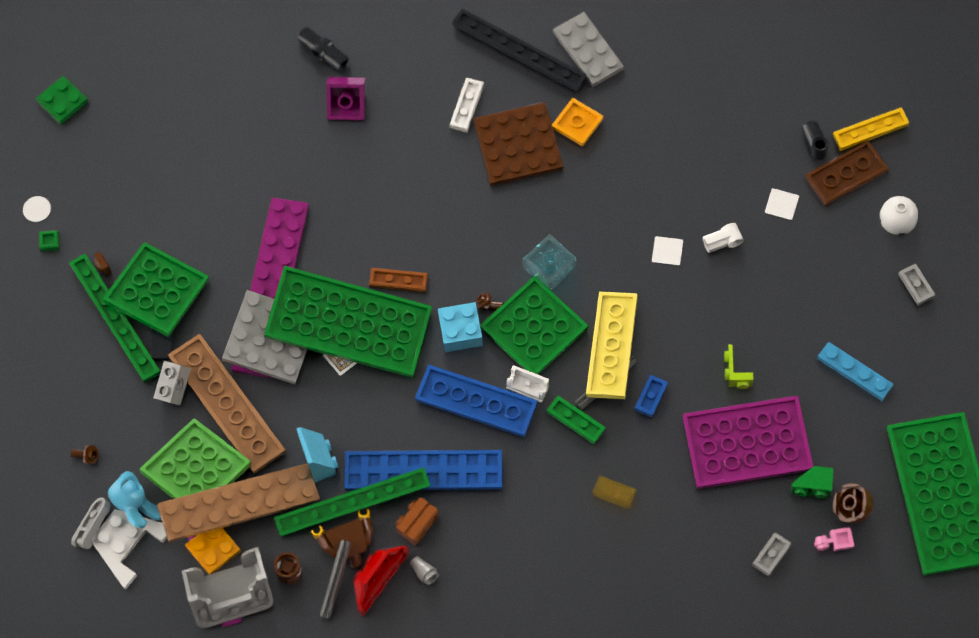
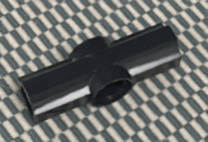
M309 27L303 28L297 37L298 41L309 48L320 61L325 60L338 71L343 70L347 66L349 57L338 50L327 37L322 38Z

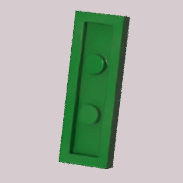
M557 396L547 409L549 415L594 445L606 430V427L560 396Z

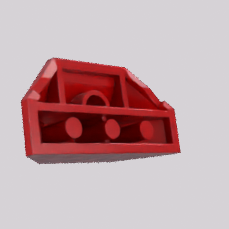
M405 545L377 550L374 555L371 554L365 562V568L356 573L354 587L359 614L362 617L408 556L409 550Z

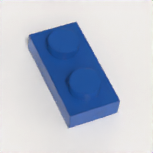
M650 375L635 406V411L653 418L668 382Z

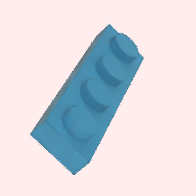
M830 342L826 344L817 357L819 361L883 401L893 387L892 382Z

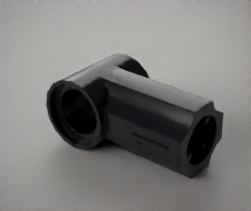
M809 121L802 126V131L810 146L811 156L816 160H822L827 156L829 142L823 136L818 122Z

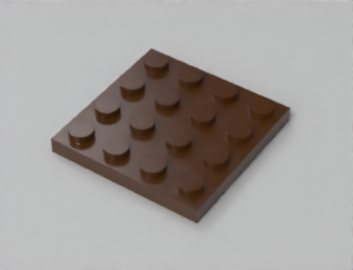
M546 102L473 118L490 186L563 170Z

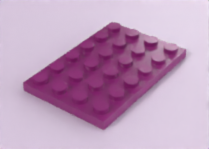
M798 395L682 414L697 489L803 473L813 467Z

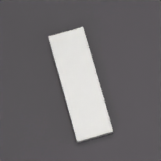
M466 78L450 122V128L468 133L484 82Z

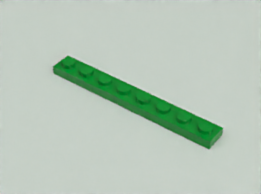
M83 254L69 262L74 273L143 382L146 383L160 375L159 368L124 313L103 302V298L109 290L87 255Z
M425 467L274 517L280 536L430 487L431 485Z

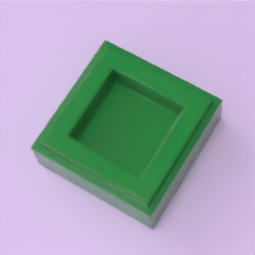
M58 230L39 232L40 251L59 250Z

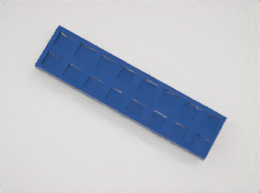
M502 450L345 451V491H354L425 467L431 486L421 490H502Z

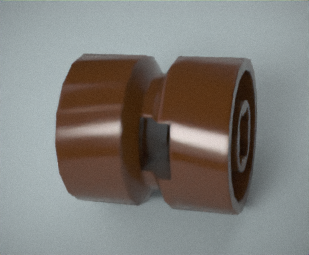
M289 552L281 553L274 561V570L279 581L285 585L297 583L302 576V568L297 556Z

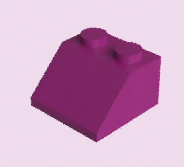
M329 77L326 83L327 119L364 120L365 78Z

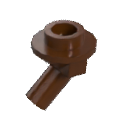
M488 292L481 293L476 300L477 308L486 311L488 308L498 309L504 303L491 301L492 296Z
M94 445L85 446L84 450L71 449V457L83 458L84 463L94 464L98 460V449Z

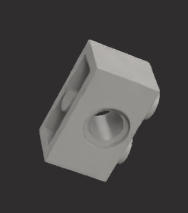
M164 361L153 398L181 405L191 368Z

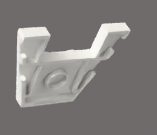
M115 509L92 538V544L122 587L127 589L137 575L123 565L122 562L146 532L162 543L166 540L167 535L163 523L144 518L147 521L146 527L137 528L130 524L126 512Z

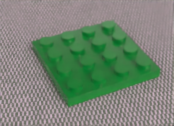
M144 242L104 296L103 302L169 337L208 282L209 276Z
M533 276L480 325V329L524 370L537 375L589 328V325L536 276Z

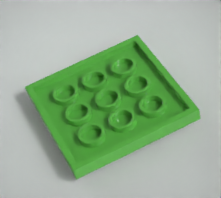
M194 418L140 468V473L173 499L233 483L249 468L251 461Z

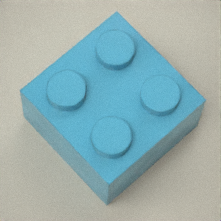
M476 302L438 308L445 352L483 346Z

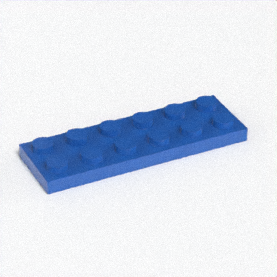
M429 364L415 397L416 402L524 438L538 404V400Z

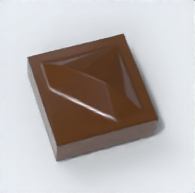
M100 252L94 254L97 270L104 274L105 277L109 276L111 269L103 254Z

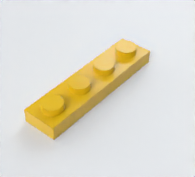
M901 107L833 132V138L839 150L842 151L864 143L867 140H872L909 126V121Z

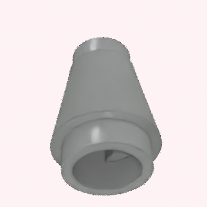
M415 557L410 562V565L423 584L431 585L438 578L437 569L419 557Z

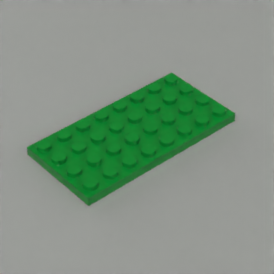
M284 266L264 332V338L413 378L432 306Z
M960 412L887 425V432L923 576L978 567L979 467L965 413Z

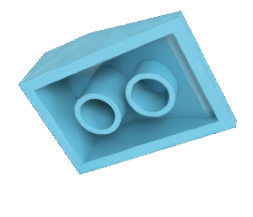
M301 427L296 428L314 482L316 483L337 475L335 468H338L335 456H330L329 451L332 448L329 440H324L321 433Z

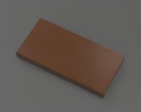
M869 140L807 173L805 179L826 207L887 173L889 168Z

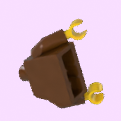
M366 509V515H361L360 510H358V518L327 531H324L322 526H319L321 530L319 533L316 534L313 530L311 532L322 549L333 558H336L342 540L350 542L351 547L348 558L352 568L358 567L363 564L359 553L367 550L373 534L369 509Z

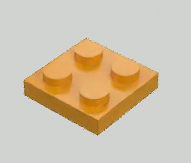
M572 98L554 121L552 128L583 147L603 121L604 116Z
M223 528L198 534L185 544L186 548L208 575L216 572L241 552L240 548Z

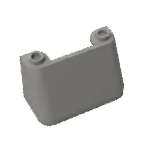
M258 547L245 551L241 556L242 565L207 576H204L203 571L196 567L182 571L188 601L196 624L199 627H211L268 609L273 605L272 592Z

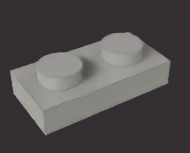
M916 264L899 271V277L918 306L935 297V293Z
M775 532L752 566L769 577L792 543Z

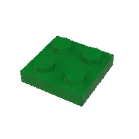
M64 75L36 97V101L60 125L88 102V99Z

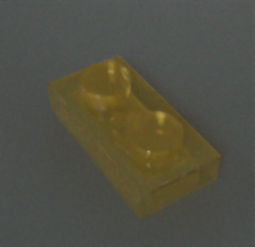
M599 475L592 495L629 509L636 489Z

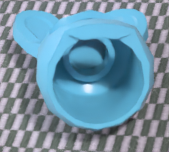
M124 472L109 488V499L119 510L126 512L127 518L133 526L145 528L147 525V521L138 510L153 520H161L157 505L146 499L141 484L132 472Z

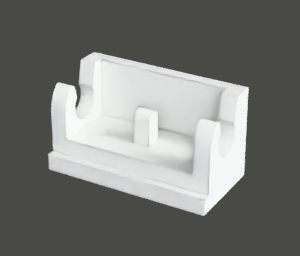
M513 365L511 376L507 378L506 390L538 400L539 403L543 402L549 388V379Z

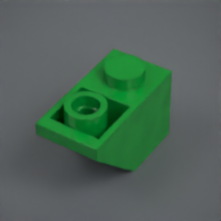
M813 466L792 483L791 493L801 497L807 495H815L817 498L830 497L834 468Z

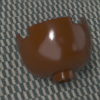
M849 483L841 487L843 489L834 496L833 510L835 515H838L840 520L846 523L858 524L864 522L870 517L874 508L871 493L858 484Z

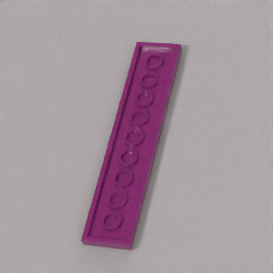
M271 198L250 291L274 299L284 266L295 268L309 209L308 203ZM234 364L232 365V372L270 378V376Z

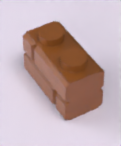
M421 497L417 501L413 500L408 507L409 512L405 517L403 515L400 516L396 522L397 533L414 546L418 544L439 517V510Z

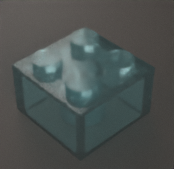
M549 234L523 258V268L530 275L536 276L552 291L577 268V258Z

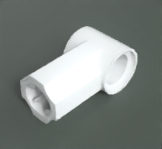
M736 223L727 224L720 231L703 236L704 246L708 253L727 246L733 248L744 241Z

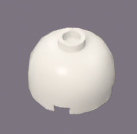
M895 196L888 199L880 211L882 227L894 235L909 233L914 229L918 221L916 204L904 196Z

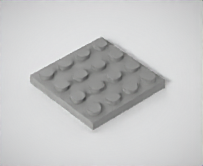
M247 290L222 356V361L296 384L308 349L264 338L274 299Z

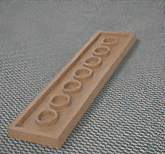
M200 334L168 354L172 363L191 368L187 381L188 385L234 448L251 461L249 468L253 474L286 453L279 440Z
M306 463L158 503L157 508L168 541L173 542L315 503L320 500L309 465Z

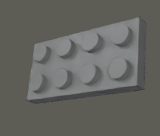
M585 12L553 29V33L582 73L587 75V80L592 87L624 70L623 64Z

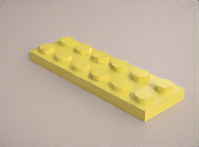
M599 292L586 389L587 397L626 398L638 295L635 293Z

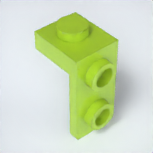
M728 344V351H724V362H728V369H725V380H729V387H737L739 389L752 387L753 373H734L733 346Z

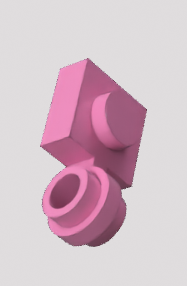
M850 527L831 530L829 532L831 538L827 539V536H819L815 538L814 542L818 551L829 549L830 544H832L834 551L852 549L855 546Z

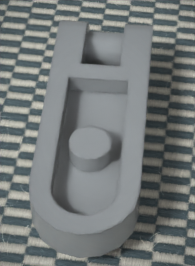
M105 498L96 499L90 506L71 539V544L74 547L91 548L92 538L110 511V503Z

